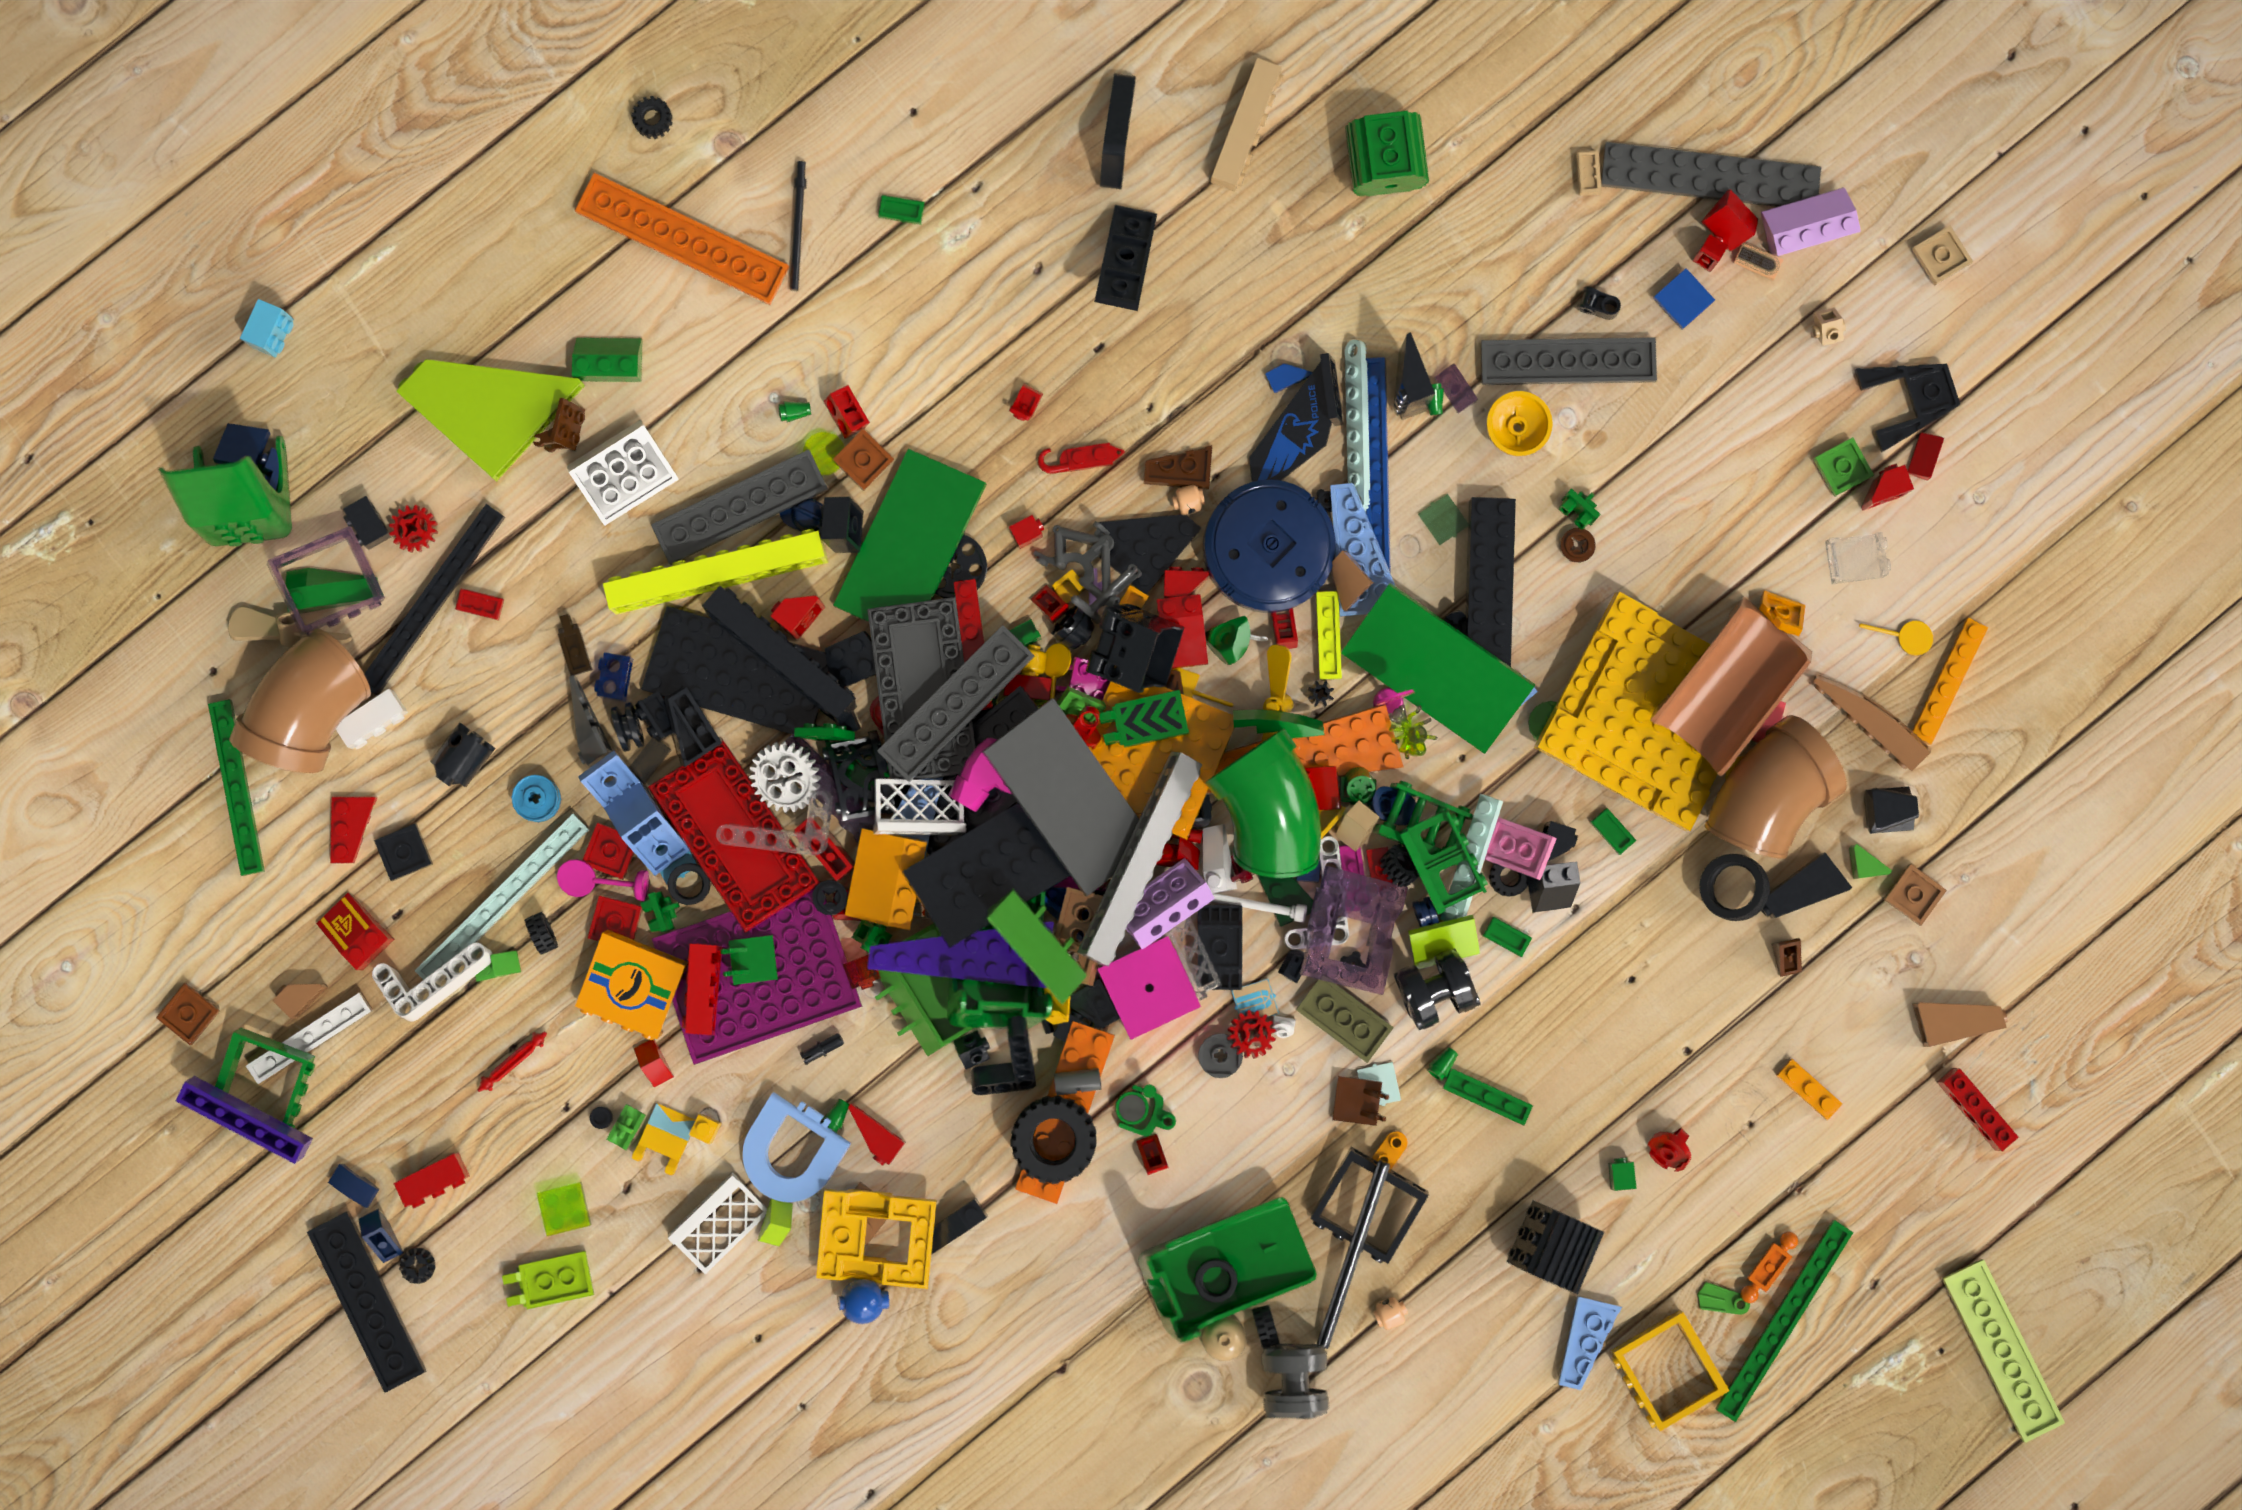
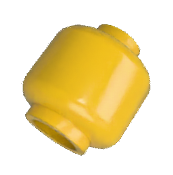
M1028 645L1027 649L1035 657L1020 671L1021 675L1039 677V675L1045 672L1047 654L1040 651V646Z

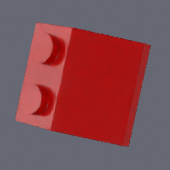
M1893 464L1879 472V476L1873 480L1863 501L1862 511L1901 498L1914 490L1905 465L1898 467L1897 464Z

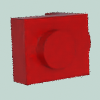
M1023 384L1009 412L1013 413V416L1018 420L1029 421L1033 417L1043 393Z

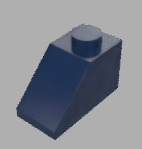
M379 1209L358 1219L362 1238L383 1263L403 1254V1250L389 1221Z

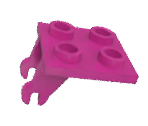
M1074 657L1073 665H1070L1068 671L1072 672L1069 687L1102 701L1110 681L1088 673L1086 671L1088 660ZM1056 685L1055 690L1064 692L1067 687Z

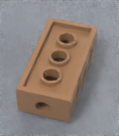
M1067 887L1055 937L1063 944L1066 939L1072 936L1075 941L1067 950L1073 955L1077 953L1082 941H1077V934L1082 931L1085 937L1103 896L1093 893L1085 896L1081 890ZM1088 909L1089 917L1084 921L1082 913ZM1077 953V962L1087 972L1086 978L1081 983L1093 986L1099 964Z

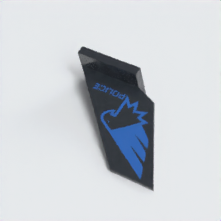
M1329 353L1320 354V363L1249 457L1252 482L1259 480L1282 481L1327 446L1332 423L1335 426L1344 425L1336 363Z

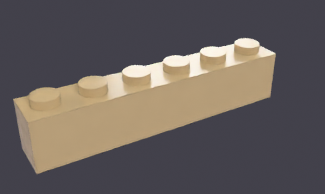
M1257 58L1212 174L1211 183L1232 191H1236L1237 185L1242 186L1246 175L1242 172L1244 167H1249L1253 157V154L1250 153L1252 146L1257 147L1261 136V134H1258L1260 126L1264 127L1268 118V114H1265L1267 107H1272L1276 97L1273 94L1275 87H1280L1284 76L1280 74L1281 66Z

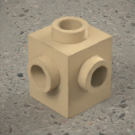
M1835 307L1814 313L1812 333L1815 339L1818 338L1822 346L1844 340L1843 331H1846L1845 321Z

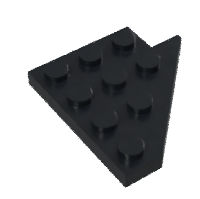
M1182 514L1098 522L1110 532L1109 536L1114 540V547L1110 550V567L1121 575L1128 569L1130 564H1134L1141 570L1142 575L1131 584L1146 595L1164 575L1165 570L1169 569L1201 530L1199 525L1188 516Z

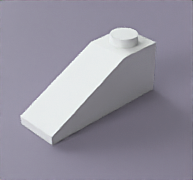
M1225 824L1203 828V874L1212 894L1237 889L1236 882L1231 880L1235 875Z

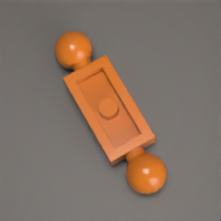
M1785 1232L1780 1238V1246L1775 1243L1770 1245L1747 1277L1752 1284L1745 1286L1741 1290V1298L1744 1302H1756L1759 1297L1758 1290L1761 1289L1767 1292L1792 1258L1787 1251L1794 1249L1798 1245V1237L1795 1233Z

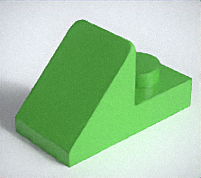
M517 951L490 955L491 963L476 974L475 977L476 982L520 973L521 967Z

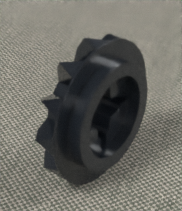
M833 880L819 883L812 893V903L817 911L824 915L840 913L848 901L847 891L844 886ZM836 891L837 893L833 898L835 903L828 902L824 905L823 903L826 899L824 893L830 895Z
M410 1249L400 1259L399 1270L401 1271L402 1278L414 1284L428 1281L435 1272V1259L426 1249ZM415 1260L418 1263L426 1264V1266L419 1269V1272H416V1269L409 1268V1266L415 1263Z

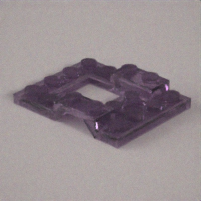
M1325 866L1321 886L1316 888L1307 931L1310 934L1300 975L1383 995L1393 955L1392 932L1395 921L1403 910L1408 887H1398V884L1394 885L1390 882ZM1338 916L1371 924L1366 945L1370 948L1365 968L1328 959Z

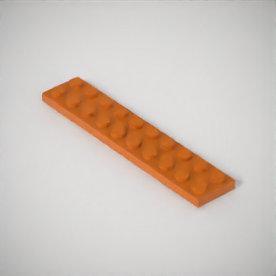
M596 173L593 174L575 209L577 214L768 305H771L789 269V265Z

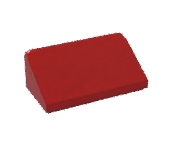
M1920 433L1907 470L1909 475L1926 481L1931 479L1944 437Z

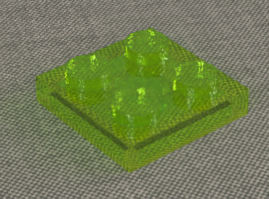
M582 1182L537 1193L546 1236L592 1225Z

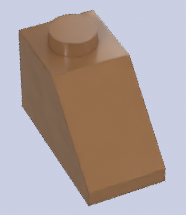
M326 984L283 985L276 991V997L272 1001L290 1019H298L328 986Z

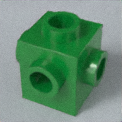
M861 920L851 938L861 943L860 948L869 953L870 946L888 944L892 935L885 931L887 927L882 924H872L866 920Z

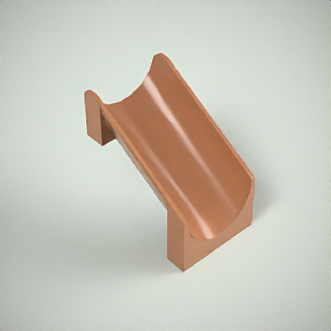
M1743 597L1729 613L1726 626L1672 695L1667 694L1655 708L1650 721L1670 729L1683 738L1710 763L1719 776H1722L1810 665L1813 651L1793 635L1777 629L1758 607Z

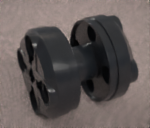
M1455 948L1448 949L1435 956L1439 974L1424 980L1416 965L1407 966L1393 974L1406 1010L1419 1031L1439 1023L1435 1004L1450 999L1459 1014L1466 1013L1481 1005L1468 967Z

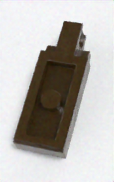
M568 614L559 616L563 628L558 629V637L570 676L592 671L591 662L578 623L573 624Z

